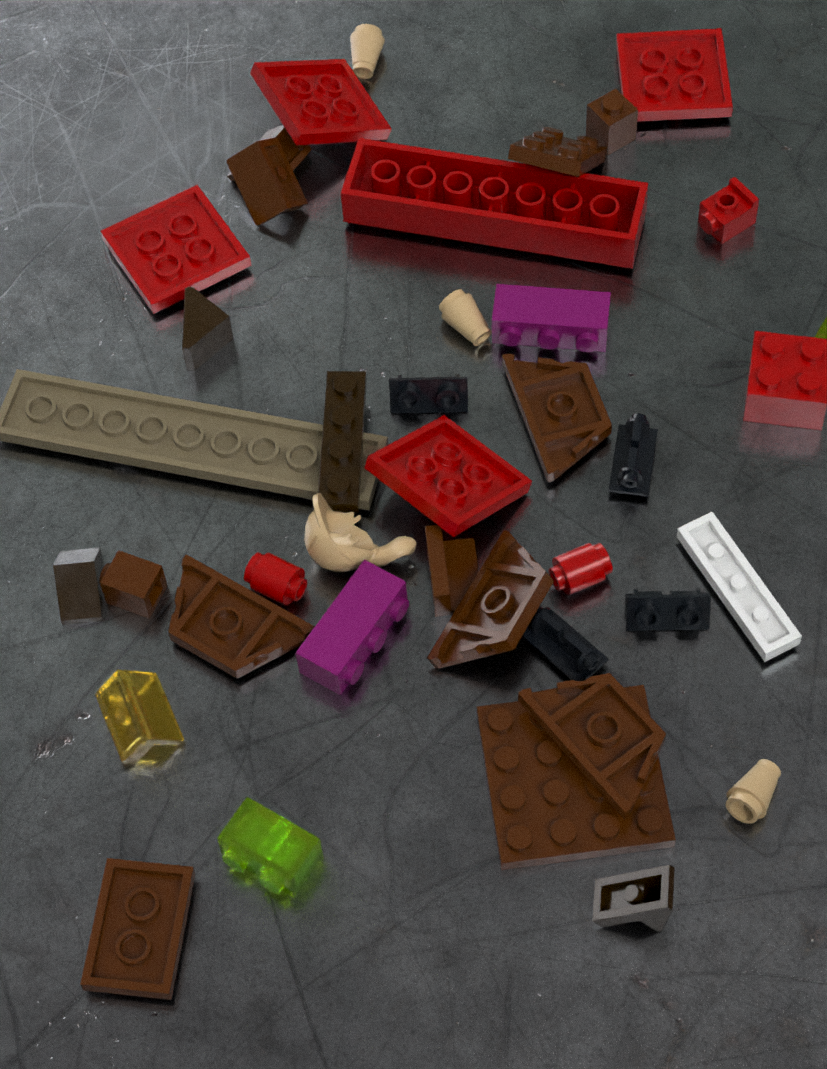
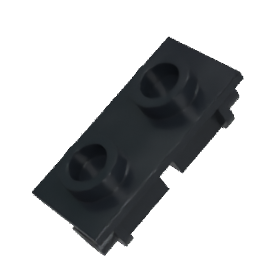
M456 374V377L402 378V375H398V378H389L391 413L468 412L467 377H460V374Z
M635 413L627 420L626 425L619 424L608 492L645 497L649 495L658 429L650 428V423L644 414Z
M695 588V591H670V595H662V591L638 592V589H633V593L625 594L626 631L708 630L710 626L711 594L701 592L700 588Z
M539 606L532 618V622L522 635L527 642L571 680H587L609 661L603 653L549 607L542 608Z

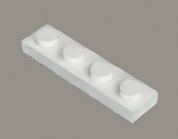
M713 512L677 528L676 537L764 662L800 644L802 635Z

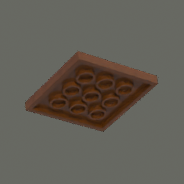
M644 685L623 687L650 716ZM519 701L476 707L501 870L675 847L676 839L659 755L630 816L624 820Z

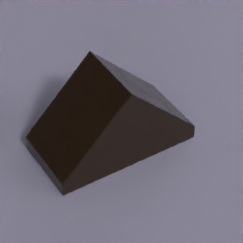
M185 287L182 351L187 371H195L234 338L229 315L195 288Z
M100 547L60 551L53 564L62 625L103 621L102 589L99 584L102 571Z

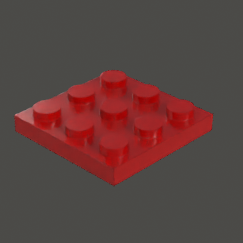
M722 28L616 34L621 94L638 109L637 122L732 117L733 104Z
M345 59L254 62L250 72L251 76L296 145L358 142L359 138L370 140L388 139L392 128Z
M198 184L100 231L104 243L153 314L185 299V287H193L199 292L252 266L250 255Z
M445 415L368 455L364 467L453 537L527 494L532 483L531 479Z

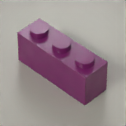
M496 284L492 313V343L506 346L521 345L542 347L544 349L560 348L580 350L582 352H606L611 292Z
M364 560L297 650L296 659L299 673L340 696L349 684L354 685L361 677L365 666L364 662L372 652L377 653L383 646L389 627L394 621L399 622L406 614L409 607L406 581Z

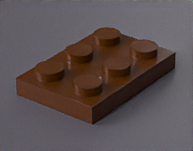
M543 127L542 131L533 132V134L524 136L523 139L510 144L508 159L580 177L605 162L607 147L599 146L598 140L592 137L577 136L575 140L563 137L564 132L562 130Z
M107 858L80 982L83 991L172 1000L196 874L194 867Z

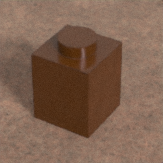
M615 88L587 104L586 135L597 139L599 146L607 147L606 155L608 156L636 140L638 109Z
M120 550L117 551L111 563L105 564L99 578V584L107 604L148 619L152 616L168 586L162 565Z

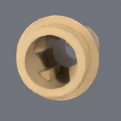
M358 25L350 35L352 68L359 79H369L373 76L385 42L381 29L375 25Z
M458 289L446 296L440 303L439 310L442 312V319L468 341H471L474 346L481 345L491 336L492 331L470 293L466 294L462 289Z
M761 759L728 790L726 808L735 819L743 823L752 824L757 819H761L766 815L781 775L779 767L770 760Z

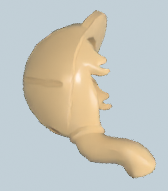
M321 493L313 495L314 510L306 522L304 542L310 557L322 568L334 572H349L358 569L364 560L378 567L386 566L398 558L412 555L415 551L417 542L414 538L408 536H399L386 545L378 547L373 543L366 531L354 525L359 522L361 515L354 517V512L352 511L346 513L333 511Z

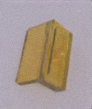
M117 670L95 693L122 763L136 764L154 745L178 746L184 740L156 673Z

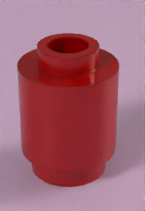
M586 543L552 558L553 567L548 569L549 576L554 580L553 585L556 590H563L567 595H572L605 580L606 575L613 572L609 554L601 543L595 545Z
M257 552L254 554L244 572V581L250 584L252 590L285 606L293 601H299L307 588V579H305L303 568L271 553L262 554Z

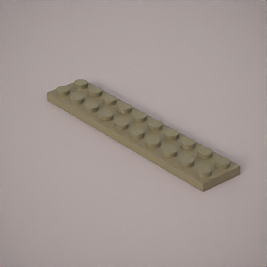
M20 369L16 370L0 408V441L311 500L313 495L318 493L323 425ZM364 432L359 509L370 510L379 480L364 468L367 457L389 445L387 436Z

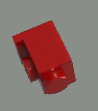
M733 177L729 180V185L700 202L698 222L705 233L712 235L723 244L756 223L759 198L736 177Z

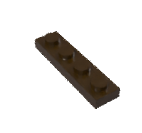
M327 371L318 493L322 494L333 511L359 512L367 386L366 371Z

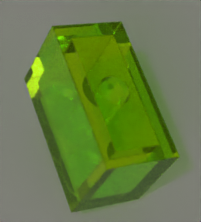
M246 797L217 837L222 860L229 867L240 873H243L246 869L258 876V881L269 891L275 894H280L283 891L295 898L323 857L320 838L249 797Z

